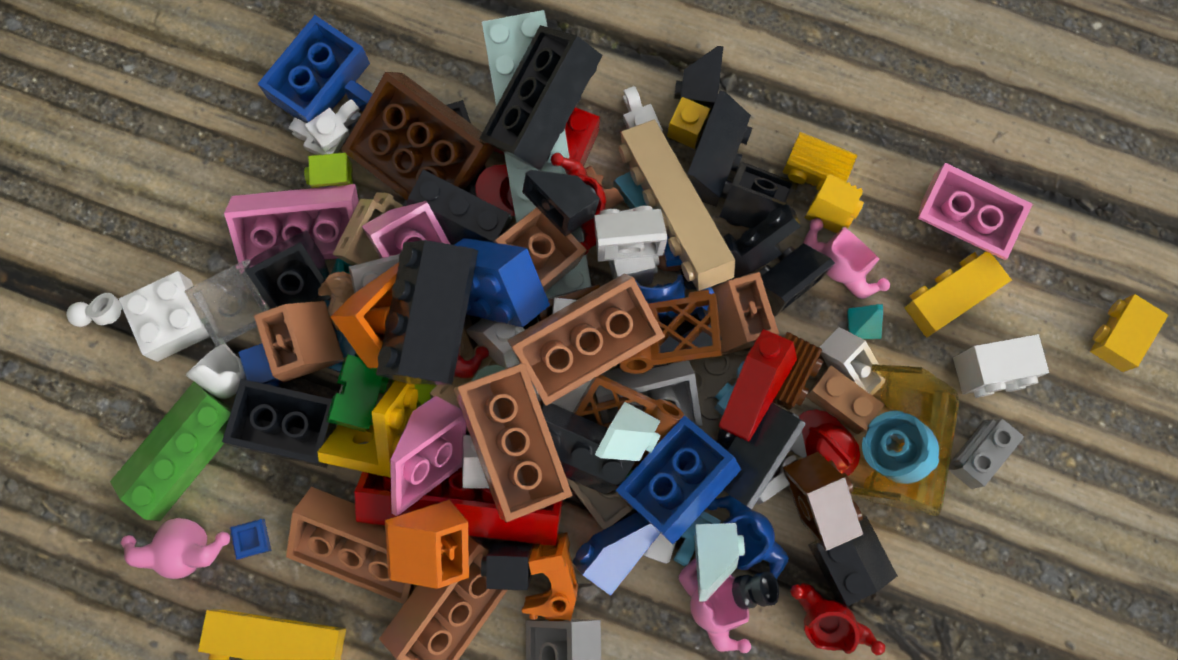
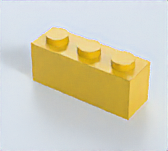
M986 251L978 256L974 252L959 262L962 266L961 269L955 273L948 269L934 279L937 285L929 290L924 285L909 296L912 302L904 308L926 338L1012 281L993 254Z

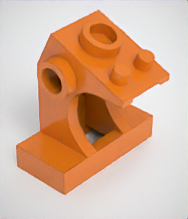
M567 532L558 534L556 546L534 543L528 561L531 575L545 574L551 582V588L544 593L525 597L522 613L530 614V619H537L538 616H544L549 621H571L578 583L569 551L570 541Z

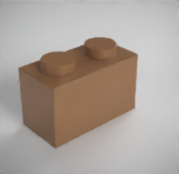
M832 365L822 372L806 398L835 417L856 435L866 431L871 421L885 405Z

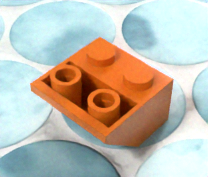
M450 500L385 520L387 565L390 580L439 589L469 578L468 521Z

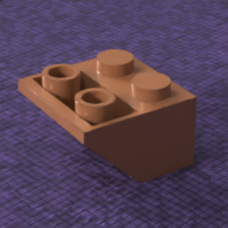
M760 272L732 279L712 288L717 297L719 330L722 337V355L753 347L763 329L779 335Z
M325 301L284 304L254 315L272 375L283 383L343 362L344 356Z

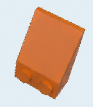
M399 262L354 293L331 316L367 368H378V355L383 344L385 321L389 315L392 288L396 281Z

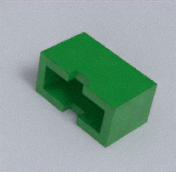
M348 354L343 360L337 384L343 385L341 394L336 393L333 396L326 422L362 432L369 430L370 425L373 426L372 411L376 407L379 393H385L389 378L376 375L377 368H367L361 358Z

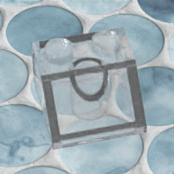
M250 259L242 261L184 291L216 347L257 327L254 315L270 310V307L245 272L251 261Z

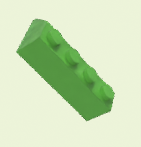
M193 382L111 479L110 483L120 500L143 519L161 521L224 445L222 440L232 409L218 397H215L196 382Z

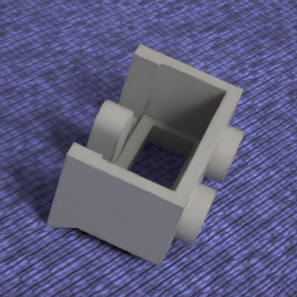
M994 419L990 421L984 420L946 468L971 489L985 487L1023 440L1024 436L1004 419L996 421Z

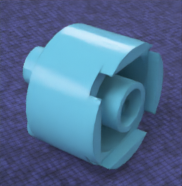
M889 411L880 414L869 424L866 436L862 440V451L870 467L896 483L909 484L922 480L938 466L939 445L937 438L931 429L915 416L901 411ZM905 443V445L902 446V450L900 452H897L901 449L900 444Z

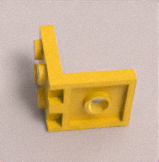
M395 380L373 409V426L370 425L369 430L362 432L338 425L318 450L319 462L391 478V457L412 412L417 409L418 390L415 389V384H406Z

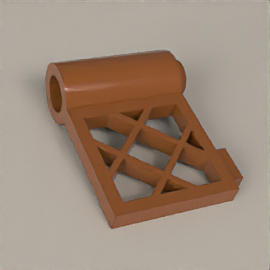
M709 290L689 292V297L648 303L665 337L621 362L620 368L625 372L637 374L651 370L653 365L722 356L716 294H710ZM710 306V312L701 322L690 315L696 307ZM673 311L678 314L668 326L659 321L658 313ZM684 320L696 326L686 338L674 332ZM703 331L712 337L713 345L698 348L692 342ZM669 336L680 343L674 351L660 353V346Z
M601 374L591 380L573 413L579 416L595 413L598 424L609 428L612 422L603 424L599 411L618 407V410H620L624 402H636L644 406L643 412L660 420L655 431L661 435L657 444L684 416L681 409L671 402L663 399L654 400ZM600 385L611 390L614 399L596 404L594 393ZM645 450L640 461H635L631 469L634 470L650 452Z

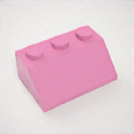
M945 163L934 174L921 202L918 219L1006 260L1033 204Z
M427 201L389 210L362 226L380 259L400 254L403 243L427 240L450 244Z

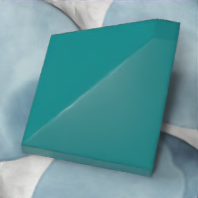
M883 304L847 309L848 332L864 340L882 338Z

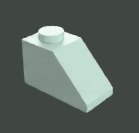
M624 402L610 424L595 455L605 459L640 461L645 450L652 453L661 436L655 432L660 420Z
M736 523L696 524L694 541L699 602L707 601L737 568L739 556H744L745 554L743 535H737Z

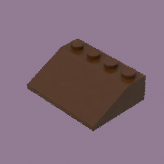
M385 72L344 144L342 151L404 199L408 200L423 169L465 190L483 169L495 147L479 139L482 134L479 129L404 73Z

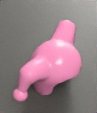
M819 218L811 220L810 230L803 243L828 256L835 262L827 273L832 280L843 283L859 299H865L878 291H887L890 288V282L886 278H881L877 283L873 284L866 282V275L880 259L858 237L843 227L827 243L818 242L817 233L823 228V222Z
M176 518L163 523L152 542L146 546L135 547L136 540L131 535L124 536L120 544L124 548V559L128 565L137 568L153 569L160 576L168 579H179L190 575L197 568L210 566L222 547L230 542V535L224 531L216 535L213 543L206 545L207 535L201 526L188 519Z
M696 558L693 559L681 570L679 581L691 597L690 609L695 622L707 631L709 639L716 650L720 652L739 650L741 653H748L751 650V643L748 639L737 641L729 638L730 630L747 623L749 620V609L739 608L734 601L732 584L735 578L730 575L707 601L699 602Z

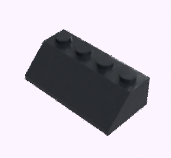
M540 25L479 139L541 171L543 165L549 159L560 134L564 131L575 106L581 100L582 93L590 78L596 72L603 55L577 35Z
M427 240L403 243L399 254L396 281L392 288L389 315L385 321L383 344L378 355L376 375L406 384L453 385L478 250Z

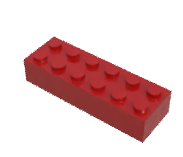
M461 467L400 514L403 515L450 500L468 521V536L556 546L563 500L512 521L505 522L500 519L489 488H463ZM362 472L354 491L356 522L385 525V520L397 517L392 514L391 478Z

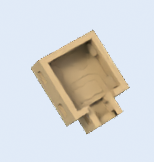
M376 192L373 199H360L333 255L352 266L380 259L362 226L385 212L400 208L403 205L393 199L394 196L389 193Z

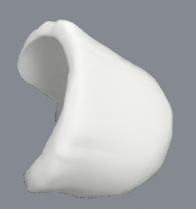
M225 343L211 350L186 373L189 379L220 399H227L235 395L240 380H247L241 359Z

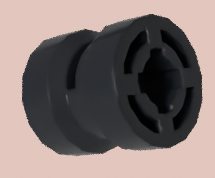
M769 571L756 573L754 576L742 575L734 579L732 594L735 603L741 609H751L757 605L762 607L772 606L778 602L779 586L775 576Z

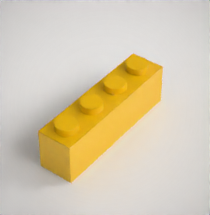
M212 609L206 611L198 652L209 653L208 659L229 660L230 657L241 658L242 660H341L346 628L223 609Z

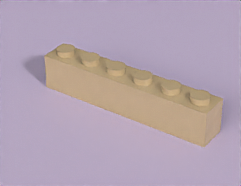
M654 119L621 131L622 145L618 146L621 159L624 163L628 162L630 164L632 179L636 186L641 185L643 188L642 194L646 205L652 206L653 209H661L666 232L669 237L668 244L670 250L675 257L680 256L683 262L681 267L688 282L693 281L697 290L701 291L734 278L735 258L656 120Z

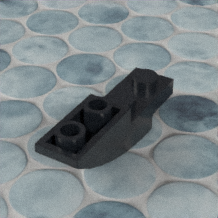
M788 203L781 208L771 211L765 220L754 228L746 230L738 240L730 233L723 237L735 258V272L732 279L747 275L783 254L779 243L801 227L795 210ZM680 269L685 288L688 290L697 289L693 281L688 282L682 269Z

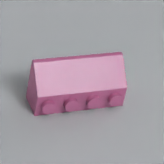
M350 184L232 196L224 215L239 267H247L253 257L305 230L310 234L324 259L338 258L333 255V252L359 202L356 185Z

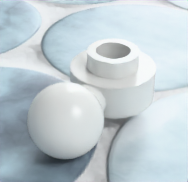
M103 293L97 296L89 305L84 302L73 303L67 309L66 316L68 321L77 327L86 326L92 320L98 325H106L115 322L120 317L122 306L112 293Z

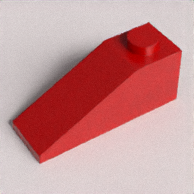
M765 329L762 330L745 359L719 423L721 429L748 442L750 441L797 361L793 341Z

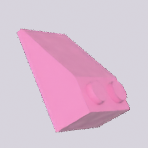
M437 396L412 412L391 457L392 514L395 516L400 515L462 467L463 435H466V422L460 408Z

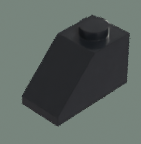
M724 46L715 47L684 69L682 81L676 80L674 99H679V102L682 97L709 108V114H711L718 96Z
M529 170L525 173L522 193L565 237L594 218L600 198L590 185H586L578 176Z
M508 540L492 544L487 556H482L481 576L486 577V589L528 590L532 578L528 561L534 543Z

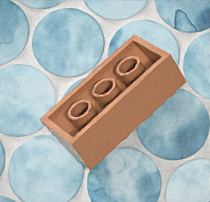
M624 273L507 341L520 364L525 363L534 388L545 406L665 336L634 277Z
M525 363L453 388L500 519L509 522L573 496Z
M313 487L308 490L292 512L286 557L404 604L410 597L415 585L392 581L388 577L385 525L356 522L354 503Z
M468 536L469 578L439 589L418 585L380 636L379 640L397 660H459L508 591L486 589V577L481 576L482 556H487L489 548L474 537Z

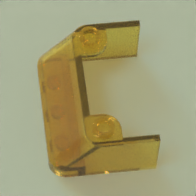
M872 364L871 371L885 379V383L881 386L880 396L886 407L892 411H901L915 416L934 433L939 445V463L936 469L932 470L928 476L918 482L909 484L893 482L874 470L865 479L864 488L853 487L854 491L850 494L872 503L937 516L941 512L944 502L959 408L958 393L953 387L923 367ZM905 443L900 444L901 449L897 452H900L902 450V446H904Z

